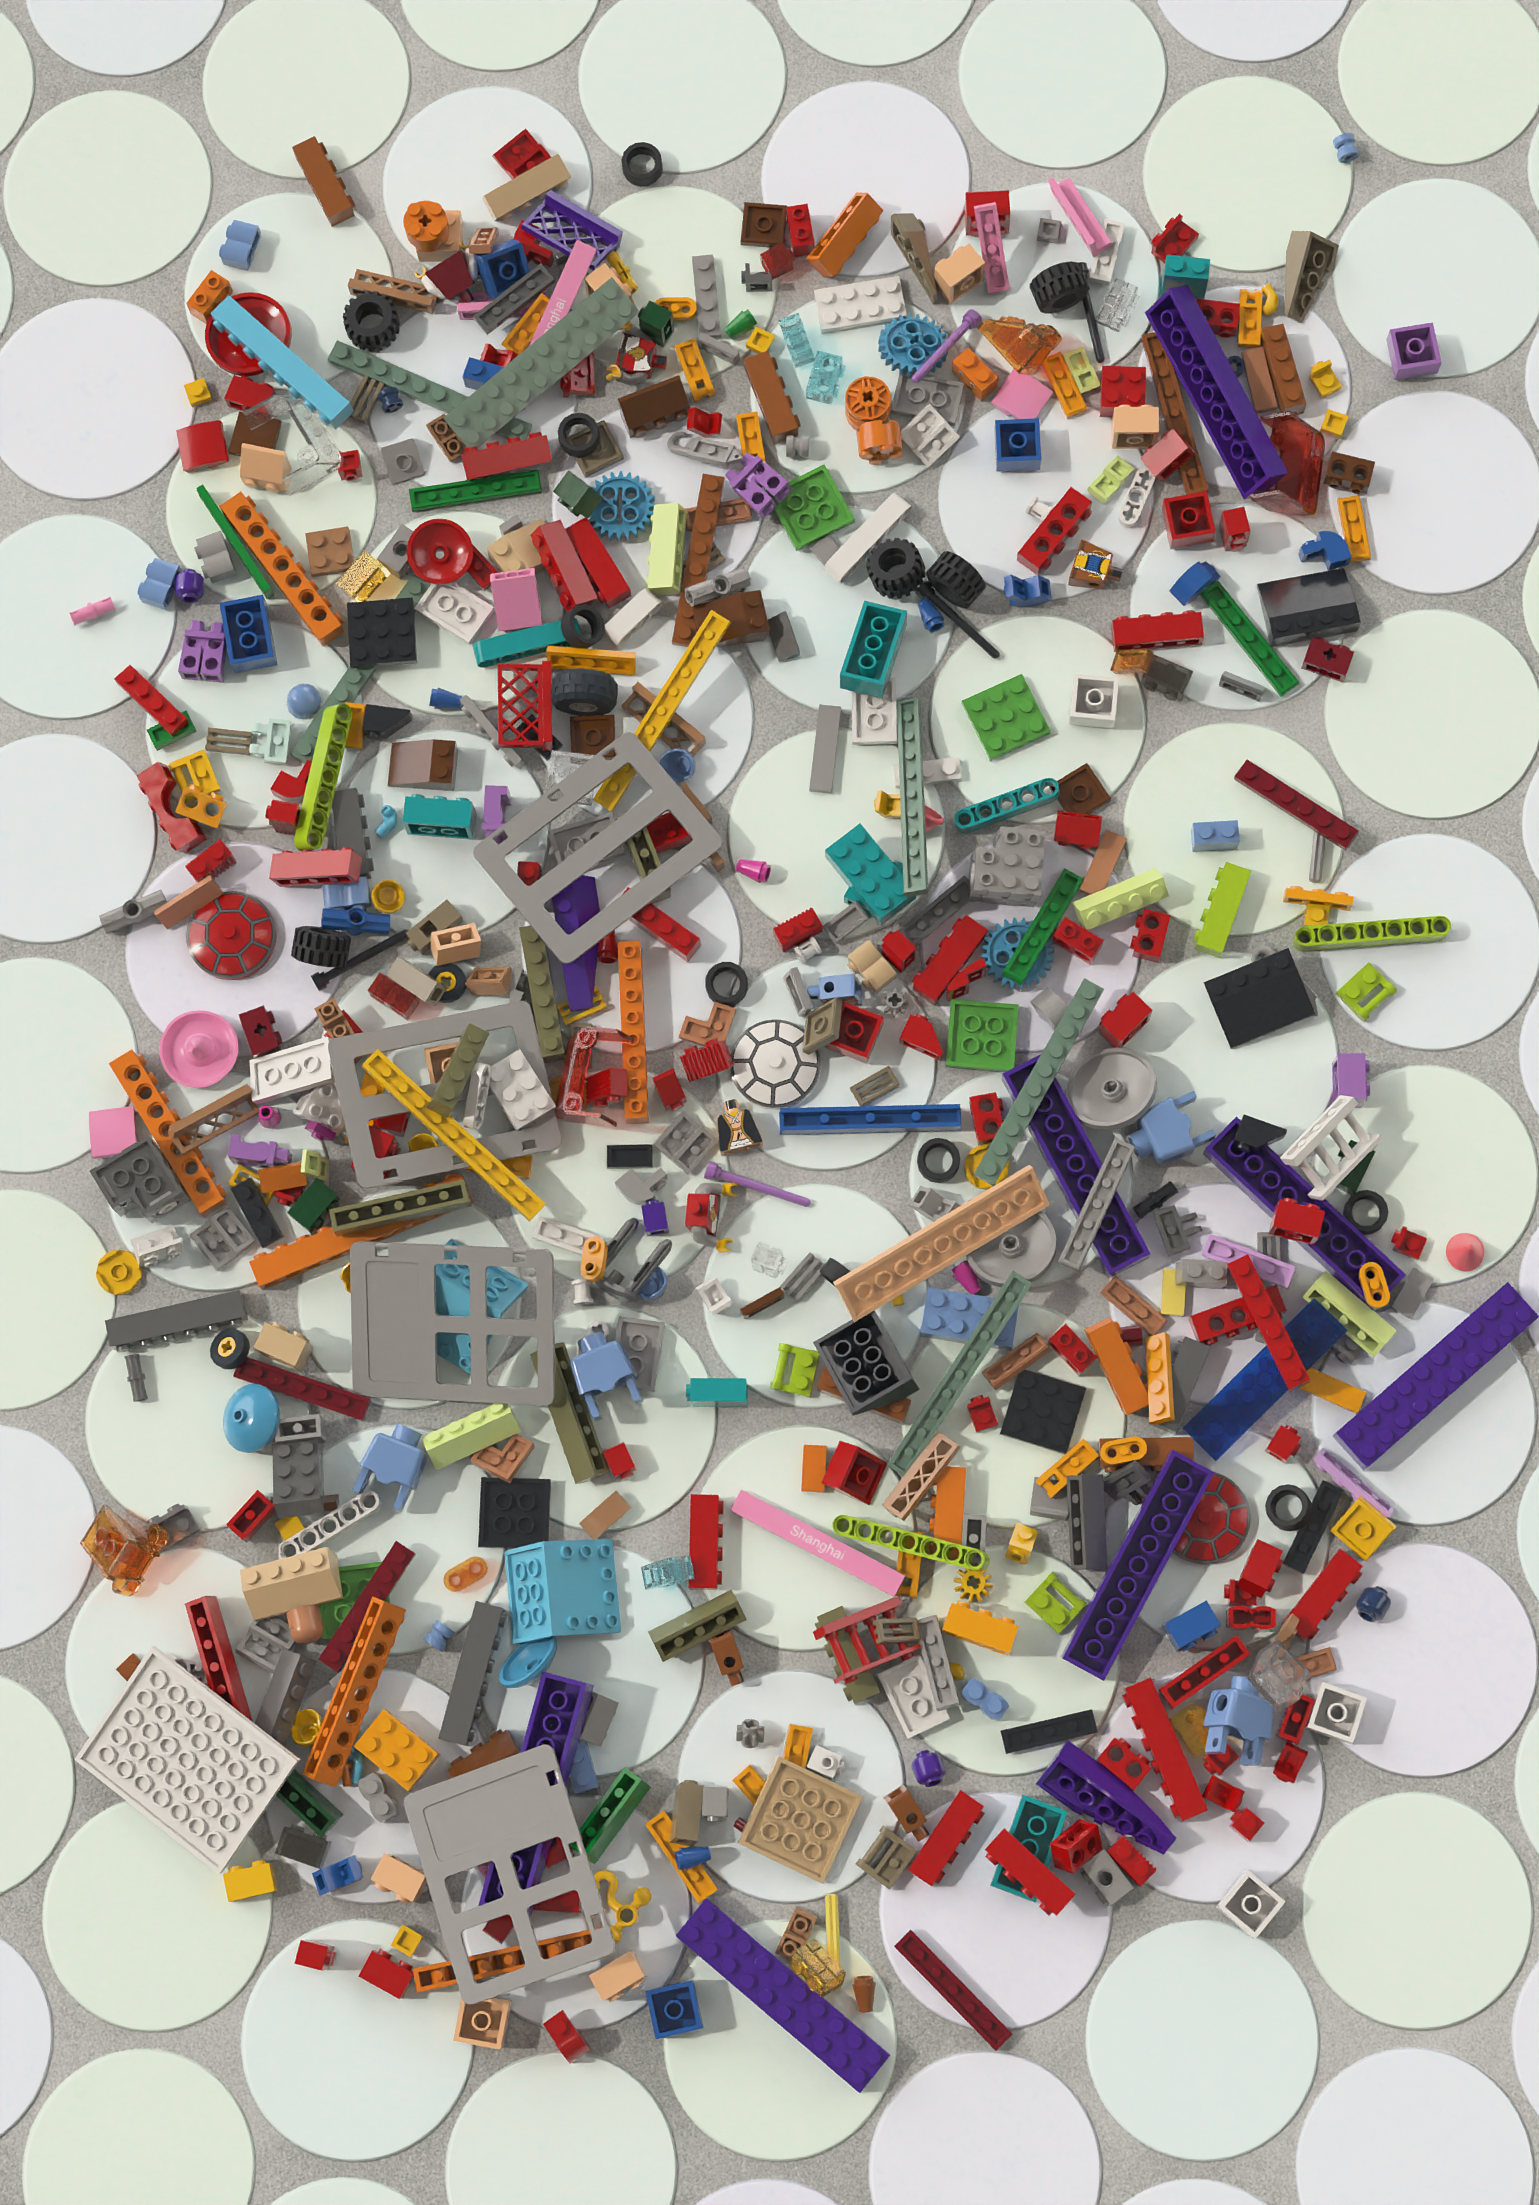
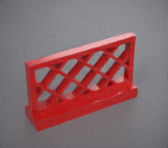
M542 661V664H498V747L543 748V751H552L551 661ZM502 671H512L516 677L508 682L502 677ZM528 671H537V678L532 682L523 676ZM519 679L527 685L521 692L512 686ZM508 689L517 695L510 702L502 697V694ZM530 689L538 695L532 703L523 696ZM519 699L528 705L521 713L512 706ZM508 709L517 715L510 723L503 718V714ZM531 709L538 714V718L532 723L524 717ZM520 719L528 725L521 733L513 727ZM509 729L517 735L513 741H503V734ZM532 729L538 734V741H529L524 735Z

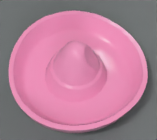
M190 1011L176 1017L166 1027L160 1041L161 1062L167 1074L177 1083L192 1088L208 1087L224 1078L233 1068L238 1055V1038L230 1023L220 1015L208 1011Z

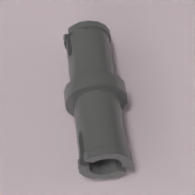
M139 1354L125 1356L129 1375L127 1382H130L133 1402L148 1399L144 1384L146 1377L142 1373Z

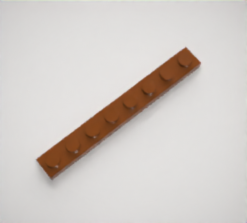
M1155 332L1141 335V341L1167 431L1175 429L1181 433L1196 452L1178 468L1185 494L1205 491L1208 493V485L1173 365Z
M702 475L672 645L688 647L697 633L692 607L686 601L684 589L704 582L707 579L725 478L722 476Z

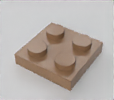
M348 526L305 533L312 577L355 570L350 529Z

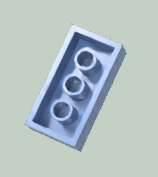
M928 1287L920 1336L965 1344L995 1298ZM1019 1305L991 1348L1012 1351Z

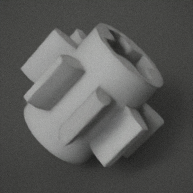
M896 988L891 993L885 991L886 999L881 1000V1004L886 1005L884 1013L891 1012L893 1017H896V1013L899 1012L905 1014L903 1006L909 1005L908 1000H903L906 992L904 991L900 994ZM893 999H897L898 1002L895 1007L892 1006Z
M755 1719L744 1720L742 1725H737L736 1741H741L742 1746L745 1748L757 1747L759 1742H764V1726H759V1722Z

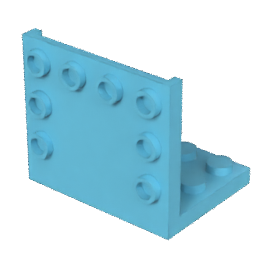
M451 1238L445 1245L458 1246L462 1244ZM445 1251L446 1259H457V1252ZM436 1265V1311L439 1315H470V1275L467 1265ZM488 1266V1316L501 1318L526 1292L529 1284L499 1266ZM438 1332L437 1355L471 1374L470 1335L466 1333ZM488 1335V1346L493 1335Z
M612 1539L543 1541L504 1551L513 1644H522L555 1636L613 1634L621 1632Z

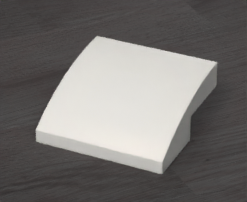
M930 403L900 431L901 439L927 467L934 463L960 438L957 432Z

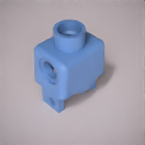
M1194 1091L1174 1100L1171 1097L1149 1108L1137 1120L1139 1130L1129 1134L1128 1139L1130 1144L1136 1147L1134 1153L1139 1160L1152 1155L1155 1163L1161 1166L1193 1154L1195 1148L1215 1139L1216 1134L1213 1129L1191 1139L1189 1127L1192 1123L1186 1113L1178 1111L1179 1108L1195 1102L1197 1096Z
M603 1332L588 1335L577 1342L581 1354L573 1357L570 1365L579 1394L582 1398L586 1399L594 1420L603 1419L594 1396L627 1383L633 1401L636 1404L643 1402L635 1381L638 1376L624 1347L619 1342L612 1341L607 1343Z
M396 1424L392 1436L377 1433L360 1463L362 1470L352 1491L359 1495L363 1493L372 1473L376 1475L377 1481L384 1484L398 1483L402 1485V1488L393 1508L402 1513L411 1491H416L427 1461V1455L421 1449L416 1448L422 1434L400 1424Z
M1234 1676L1232 1677L1230 1689H1219L1211 1692L1203 1727L1209 1729L1205 1748L1206 1753H1225L1228 1736L1244 1741L1241 1765L1258 1766L1261 1764L1264 1741L1271 1740L1274 1703L1271 1700L1258 1696L1259 1681L1248 1677Z

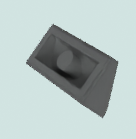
M781 612L768 619L769 634L778 661L781 662L800 656V650L787 612Z
M1227 671L1223 672L1219 682L1220 687L1258 702L1265 691V686Z

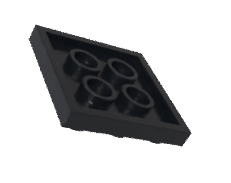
M413 597L347 603L351 668L417 663Z
M1025 1369L1017 1375L1000 1435L1065 1455L1070 1445L1086 1388Z
M481 1477L478 1547L515 1549L549 1541L551 1479L513 1478L508 1483L500 1478Z

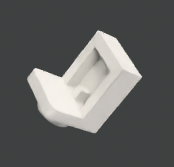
M716 1276L696 1287L713 1315L723 1314L733 1304Z

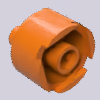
M426 200L411 203L408 206L403 224L410 244L422 252L438 250L444 242H447L450 235L447 216L439 203Z
M875 420L860 425V430L856 429L859 457L869 460V464L878 465L882 463V460H896L902 457L903 449L898 422L889 420V424H882V420Z

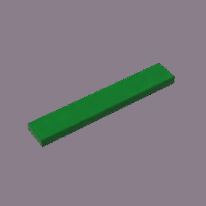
M539 469L409 489L412 512L542 492Z
M202 484L197 487L196 491L265 598L270 599L275 596L204 485Z
M1219 581L1202 591L1200 594L1202 599L1280 697L1299 685V681Z
M1064 868L1002 973L1003 976L1022 986L1079 890L1084 878Z

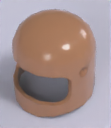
M301 1606L286 1613L290 1634L296 1643L310 1644L322 1637L324 1628L319 1606Z

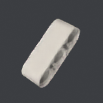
M647 587L642 589L605 625L604 634L618 647L622 646L660 610L663 602Z

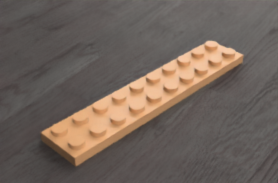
M1028 1165L833 1283L849 1315L856 1322L1048 1207L1050 1203L1033 1168Z

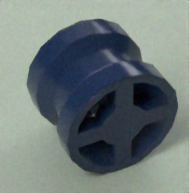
M396 387L386 388L377 395L379 401L383 403L382 409L384 413H394L404 405L402 399L398 397L399 391Z

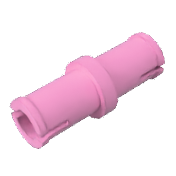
M108 597L93 604L91 602L87 603L86 607L69 612L75 626L92 618L93 620L98 619L97 616L116 609L111 597Z

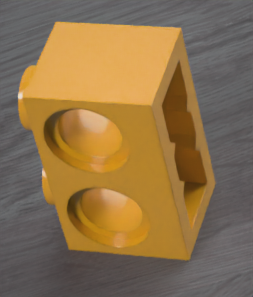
M190 784V787L185 786L175 812L218 828L227 804L223 800L224 796L214 792L208 795L202 792L203 788L194 784ZM188 795H194L198 799V804L190 807L185 803V798ZM214 803L219 807V812L215 815H210L206 811V806Z

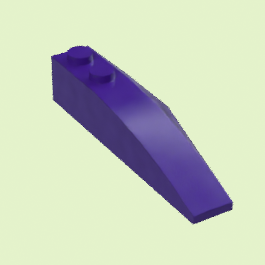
M582 875L552 898L555 921L568 935L572 934L600 912L595 877ZM599 943L573 963H562L570 1012L593 1009Z
M1068 1740L1054 1756L1036 1785L1079 1815H1082V1813L1093 1817L1094 1822L1100 1825L1103 1823L1116 1828L1115 1832L1121 1835H1131L1135 1837L1136 1842L1163 1855L1176 1840L1174 1834L1133 1790L1106 1767Z

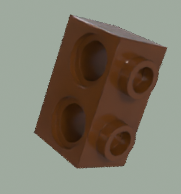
M1332 451L1323 484H1327L1334 489H1348L1354 494H1367L1375 461ZM1339 469L1343 472V474L1337 475L1333 472V470ZM1360 474L1365 479L1358 480L1355 478L1354 475Z

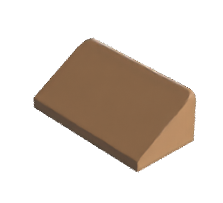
M474 968L465 985L472 995H507L510 988L512 968Z

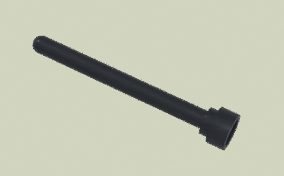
M1079 262L1078 264L1085 278H1087L1089 273L1087 263ZM1088 293L1082 299L1096 361L1103 363L1105 357L1090 294Z
M928 580L918 587L915 593L921 599H929L992 658L997 659L1000 656L997 649L935 594V590Z
M404 929L349 959L346 966L333 968L326 973L323 971L311 975L318 991L327 988L326 985L330 983V980L408 938L406 933L409 930Z

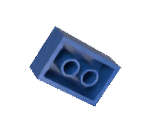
M263 594L219 603L229 662L233 672L239 673L278 665L268 606Z

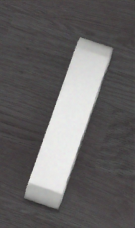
M897 493L891 494L827 561L823 570L838 583H843L871 554V550L877 548V544L883 542L910 513L912 506Z
M365 1491L284 1541L279 1547L280 1557L282 1559L286 1558L285 1551L289 1546H295V1555L317 1550L377 1513L382 1507L380 1496L373 1491ZM370 1496H374L376 1504L372 1508H366L365 1500ZM348 1509H355L356 1516L353 1520H346L345 1513ZM329 1521H335L336 1529L331 1533H327L325 1530L326 1524ZM314 1533L316 1535L315 1543L307 1545L305 1542L306 1536Z

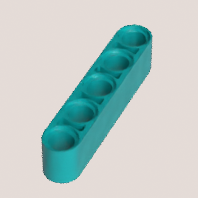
M574 618L575 628L581 635L578 620ZM561 620L479 640L473 643L472 646L477 666L483 668L547 652V646L569 647L571 645L562 635Z
M1045 778L963 808L955 814L956 828L963 834L971 833L1053 803L1060 795L1059 784L1053 778ZM1047 786L1055 788L1052 794H1046L1043 790ZM1026 794H1032L1034 796V799L1031 802H1025L1022 800L1023 796ZM1004 802H1011L1013 807L1009 810H1004L1001 808V805ZM988 809L992 811V814L987 818L980 816L983 810ZM963 817L971 819L968 825L959 824L960 819Z

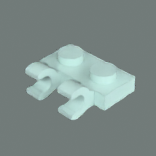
M269 718L268 724L253 723V735H267L266 746L250 744V757H264V763L287 765L292 721Z

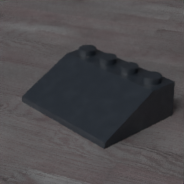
M1344 568L1257 584L1271 647L1308 641L1312 638H1324L1356 632L1359 629L1361 621L1357 603Z
M1289 948L1203 982L1231 1049L1316 1015Z
M875 1310L856 1322L853 1320L848 1321L813 1342L853 1416L899 1402L920 1390Z

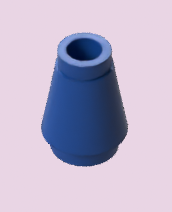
M929 599L921 600L917 606L924 628L931 633L939 631L945 625L943 615Z
M439 687L438 689L432 688L429 706H433L434 709H460V699L462 696Z
M708 1846L685 1847L675 1851V1860L679 1870L684 1869L687 1871L711 1860V1854Z

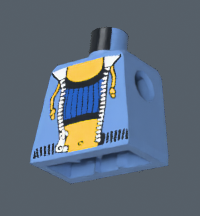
M854 973L820 977L819 985L808 986V994L811 1000L820 999L825 1004L837 997L855 1006L862 1005L861 982Z

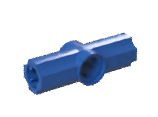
M358 907L351 908L349 911L323 908L321 929L346 931L353 936H358L362 933L389 935L390 914L369 913ZM352 920H357L359 923H354Z

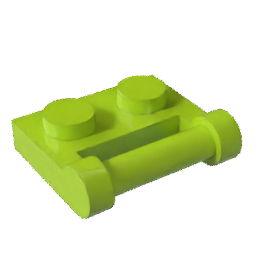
M1368 962L1335 994L1360 1020L1365 1022L1370 1017L1369 1014L1387 997L1393 996L1397 989ZM1380 985L1383 990L1363 1008L1360 1007L1358 1003Z
M779 1343L778 1351L780 1353L774 1379L770 1382L769 1388L810 1398L819 1359L818 1351ZM788 1354H794L795 1359L789 1385H786L782 1381Z
M1053 1571L1024 1602L1058 1634L1063 1631L1087 1604L1084 1599L1080 1600L1059 1581ZM1049 1585L1074 1606L1070 1612L1046 1590Z

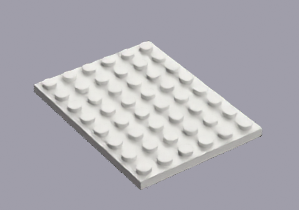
M152 1646L74 1759L218 1874H221L300 1761L293 1753L156 1646Z

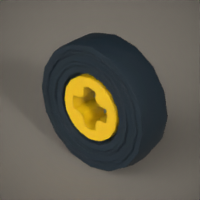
M452 963L436 965L428 973V975L442 984L443 978L447 980L452 979L450 981L451 986L447 987L439 1002L452 1003L464 994L467 987L465 985L466 976L457 965Z
M227 1328L215 1336L212 1341L210 1357L217 1366L223 1369L239 1367L249 1354V1340L243 1332L234 1328Z

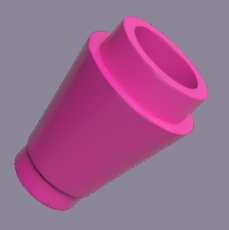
M739 859L736 872L758 883L767 882L771 866L766 861Z
M262 1106L259 1109V1123L268 1129L276 1127L281 1120L279 1110L271 1106Z
M967 1260L951 1269L954 1273L953 1277L970 1294H974L982 1288L977 1275L973 1272Z

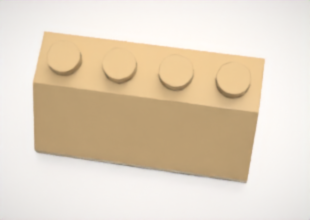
M328 1547L240 1570L242 1592L254 1621L282 1615L297 1607L320 1605L343 1598L337 1554Z

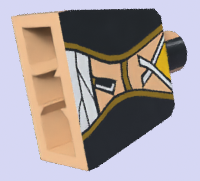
M736 1099L725 1101L723 1104L726 1114L717 1116L721 1156L763 1146L761 1135L749 1109L739 1110Z

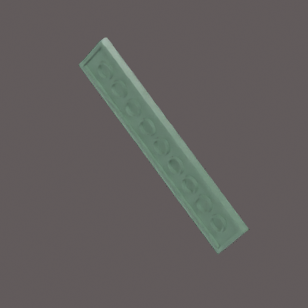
M611 277L447 414L444 420L467 448L474 446L478 448L640 311L613 277Z

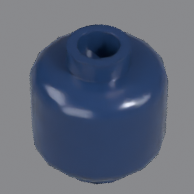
M1379 1586L1365 1588L1356 1603L1359 1616L1368 1622L1382 1620L1391 1605L1387 1591Z

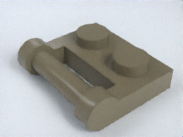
M882 1826L879 1830L881 1833L863 1858H859L855 1864L890 1890L917 1850L888 1828ZM889 1838L894 1843L874 1870L869 1864Z

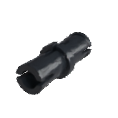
M1169 1181L1156 1192H1150L1148 1194L1149 1197L1134 1206L1133 1209L1138 1217L1143 1219L1154 1209H1160L1164 1202L1179 1192L1175 1185Z

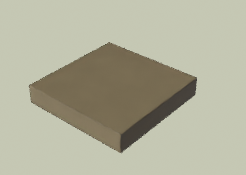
M605 420L597 423L600 442L596 450L586 457H574L585 478L624 459ZM588 427L566 439L571 445L582 446L591 440L592 432Z
M836 997L806 1014L802 1052L809 1055L839 1038L842 1010L841 999Z

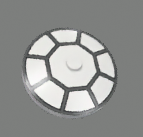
M765 1020L749 1027L737 1039L731 1052L734 1065L730 1068L731 1076L737 1090L750 1103L765 1109L779 1110L780 1108H789L800 1103L813 1091L820 1075V1054L818 1050L809 1055L802 1052L805 1031L803 1028L785 1020Z

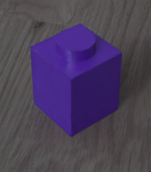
M650 1200L646 1202V1205H642L646 1235L669 1233L664 1202Z

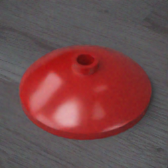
M432 519L420 524L412 532L407 544V559L411 569L419 578L431 584L445 585L457 581L468 571L473 559V546L468 533L459 524L447 519ZM443 552L444 557L437 558L436 553Z

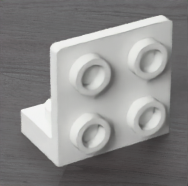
M335 1082L304 1090L292 1112L298 1118L319 1122L336 1133L335 1136L340 1134L345 1125Z
M174 1225L130 1240L139 1267L144 1265L146 1268L158 1264V1260L167 1258V1260L175 1259L183 1252L182 1237L178 1238Z

